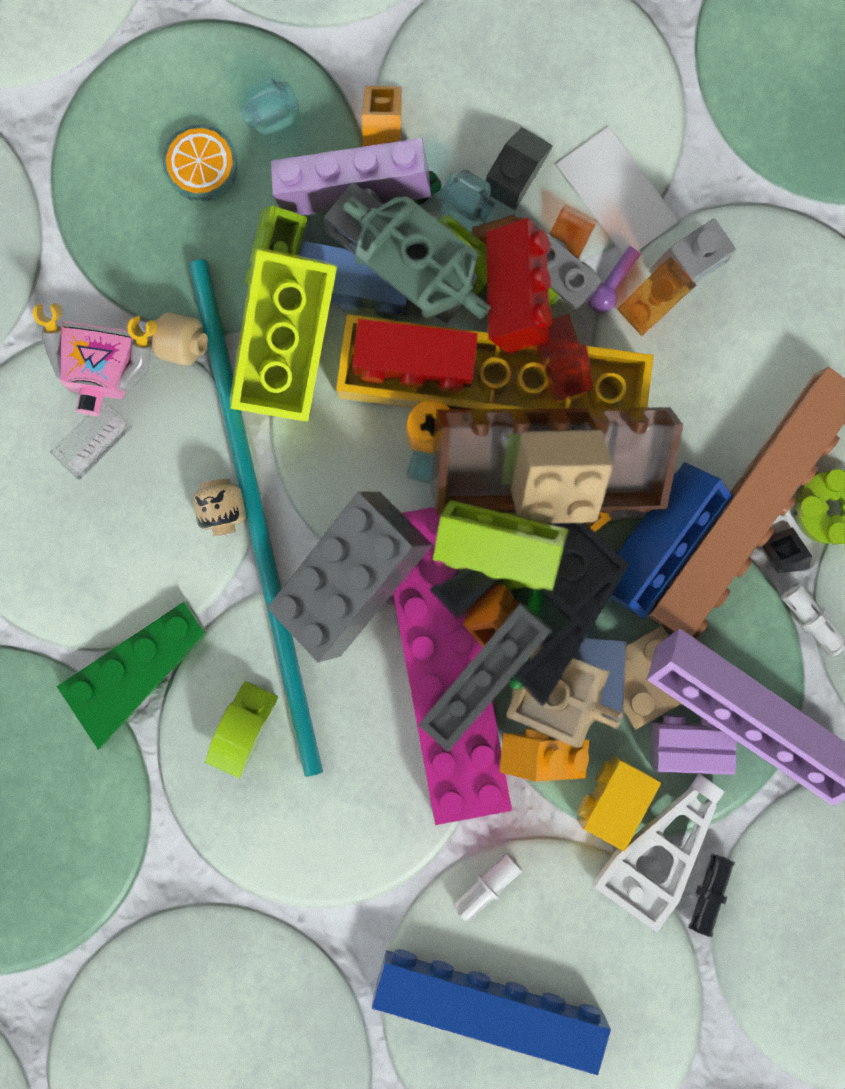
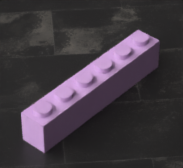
M679 628L656 646L647 677L649 682L832 806L845 800V741Z

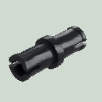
M711 853L702 886L698 885L696 889V894L699 897L691 922L688 925L689 929L708 937H713V930L721 904H726L728 896L725 895V891L733 866H735L734 861Z

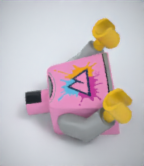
M39 303L33 309L34 320L41 326H45L42 329L46 353L56 377L70 391L79 393L76 411L86 415L99 416L103 397L122 399L126 391L131 390L149 371L151 342L148 338L157 331V324L154 320L147 322L146 332L140 329V316H136L129 321L127 325L128 331L65 321L62 322V327H60L56 321L62 316L61 306L57 303L51 304L52 318H48L43 313L42 304Z

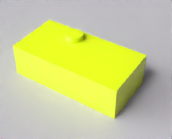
M254 247L229 399L231 409L308 422L337 266L332 262Z

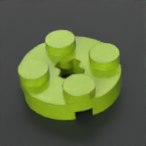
M835 469L815 474L809 483L805 486L801 485L796 493L797 515H795L797 525L809 539L816 543L830 545L845 544V471ZM828 499L840 502V515L833 514L829 516L826 513L829 509L826 503Z

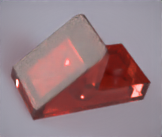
M566 314L552 319V324L549 326L550 342L536 345L556 403L593 390L587 345L579 344L570 315Z

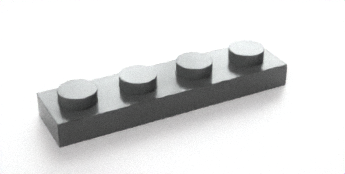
M523 603L519 604L418 726L448 752L553 629Z

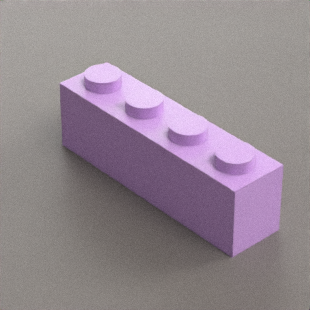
M422 138L271 160L273 196L278 206L300 215L328 212L352 182L362 189L369 188L374 191L382 200V204H386L397 197L407 196L411 200L431 197L428 161Z

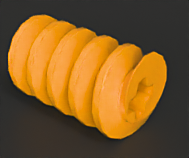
M436 400L423 401L417 404L409 413L407 419L408 443L412 451L420 457L433 458L434 436H431L429 431H425V426L431 425L434 430L436 410L450 409L442 402Z

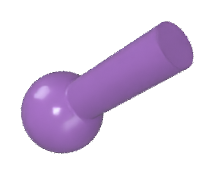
M631 246L627 248L605 282L601 283L589 298L588 304L592 310L598 313H606L613 309L617 302L616 290L641 256L639 251Z

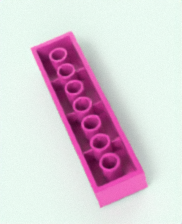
M435 507L403 512L402 514L433 544L395 590L393 596L435 825L512 811L506 774L499 772L501 746L492 701L448 752L418 726L481 651L482 646L463 625L466 613L457 620L430 592V588L434 585L446 582L465 569L452 568L444 562L433 560L442 514H436Z

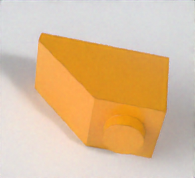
M365 86L362 108L363 147L401 141L402 87Z

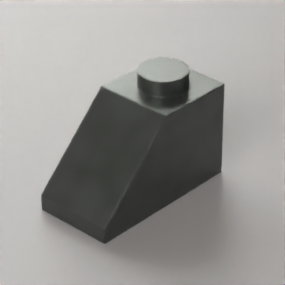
M521 127L506 142L486 176L484 193L516 211L552 150L553 145Z

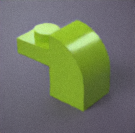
M244 681L233 702L229 703L210 743L205 763L240 779L256 749L260 734L279 696Z

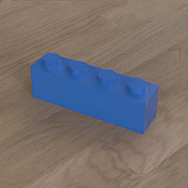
M686 462L682 464L673 476L667 509H652L646 512L645 517L634 532L626 538L623 547L618 552L629 566L612 593L611 600L643 620L647 617L733 498L720 478Z

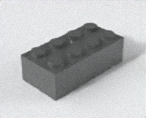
M358 491L267 608L317 663L341 657L433 544L381 492Z

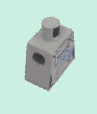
M713 218L672 245L650 268L649 272L670 301L727 263L736 249L720 224ZM671 264L679 267L681 277L674 273Z

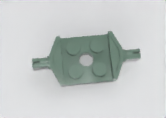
M354 196L349 198L350 203L347 201L343 210L360 222L361 227H363L355 254L357 264L360 266L363 263L422 309V316L426 319L446 311L457 304H463L480 320L484 317V314H487L491 306L472 293L473 286L471 285L478 252L407 196L394 198L378 209L373 207L372 210H369ZM413 244H420L428 250V255L423 260L415 261L410 259L405 251Z

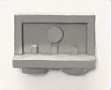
M545 231L550 242V252L547 254V269L551 277L550 289L572 308L578 309L583 303H587L589 298L598 289L602 279L597 276L592 267L581 262L571 254L563 242L550 236Z

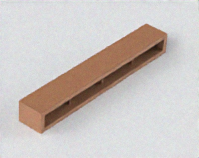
M826 367L813 375L730 491L733 498L649 612L648 618L662 626L670 634H673L680 628L697 639L708 625V620L705 618L713 607L719 608L728 598L730 590L727 587L735 576L741 577L750 567L752 559L749 556L757 545L762 547L770 539L774 532V528L771 527L779 515L784 516L792 508L796 501V498L793 496L800 485L805 486L814 477L818 470L815 464L821 455L826 456L837 445L840 437L836 434L845 424L844 377L830 367Z

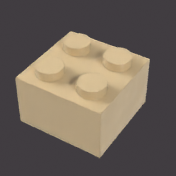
M602 430L522 432L511 486L517 517L545 524L597 522L613 466Z

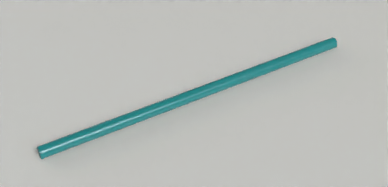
M204 259L194 260L189 263L204 333L208 337V352L237 480L243 494L246 520L267 608L282 588L242 412L230 407L229 399L233 372L208 262ZM267 608L304 776H314L323 773L293 637Z

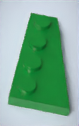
M184 601L56 686L98 750L105 746L112 735L126 723L143 701L156 690L163 679L177 667L207 634V631L188 602Z

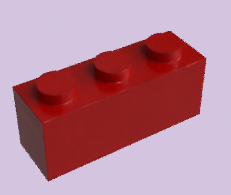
M528 217L487 231V304L491 306L488 311V339L507 353L550 342L549 326L552 324V312L548 305V289L551 288V277L547 269V254L550 252V242L544 230H540Z
M358 318L353 370L355 374L361 375V380L367 382L383 383L384 378L400 379V384L408 387H423L424 382L440 384L439 389L444 391L462 392L463 387L471 388L478 333Z

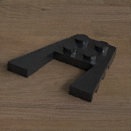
M585 522L547 523L568 529L553 589L542 588L538 590L570 622L513 677L541 707L546 704L629 566ZM465 568L458 572L455 577L440 585L436 584L431 587L430 592L459 620L503 578H491L483 572Z

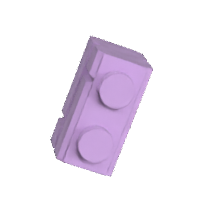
M663 715V722L652 721L650 765L657 772L735 775L737 741L701 717V723H686V716Z

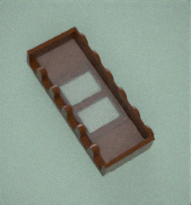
M671 407L436 410L431 477V496L436 514H442L450 500L500 513H515L511 486L522 432L602 430L613 463L600 512L612 513L615 510L649 512L652 509H667L683 423Z

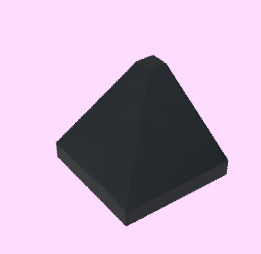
M793 527L771 536L760 547L777 573L804 571L810 568L812 555Z

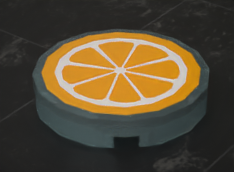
M204 124L187 126L176 132L166 144L162 156L163 171L172 188L184 198L212 201L224 195L234 184L238 167L237 154L229 138L217 128Z

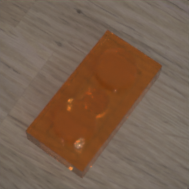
M670 257L617 310L642 337L697 285L676 261Z

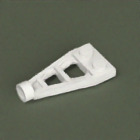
M699 773L690 787L632 837L625 852L617 849L593 881L594 888L658 933L680 902L717 807L716 804L725 791ZM699 793L707 798L705 803L698 801L697 796ZM679 815L687 816L694 823V828L682 847L676 846L663 835L664 830ZM653 846H662L671 852L673 856V864L668 877L660 883H656L636 867L638 858Z

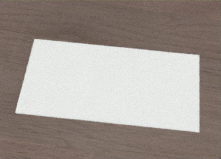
M609 126L556 163L558 169L622 255L629 246L639 251L679 222Z

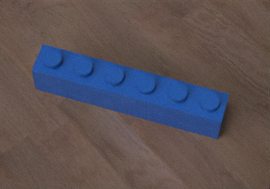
M402 949L395 950V953L386 950L373 993L372 1009L597 1076L611 1032L605 1015L602 1014L600 1009L592 1005L580 1004V1007L565 1003L563 998L552 993H543V996L528 992L526 987L518 983L506 982V985L492 982L489 976L481 972L470 971L469 974L455 971L454 967L449 963L440 960H433L432 963L421 961L412 952Z

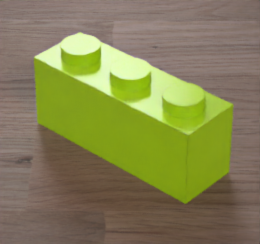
M450 500L440 517L433 560L444 562L447 566L456 569L468 568L480 571L486 576L495 579L507 578L519 581L533 589L546 588L552 590L568 529Z

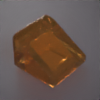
M564 205L549 235L563 242L569 252L579 259L597 220Z

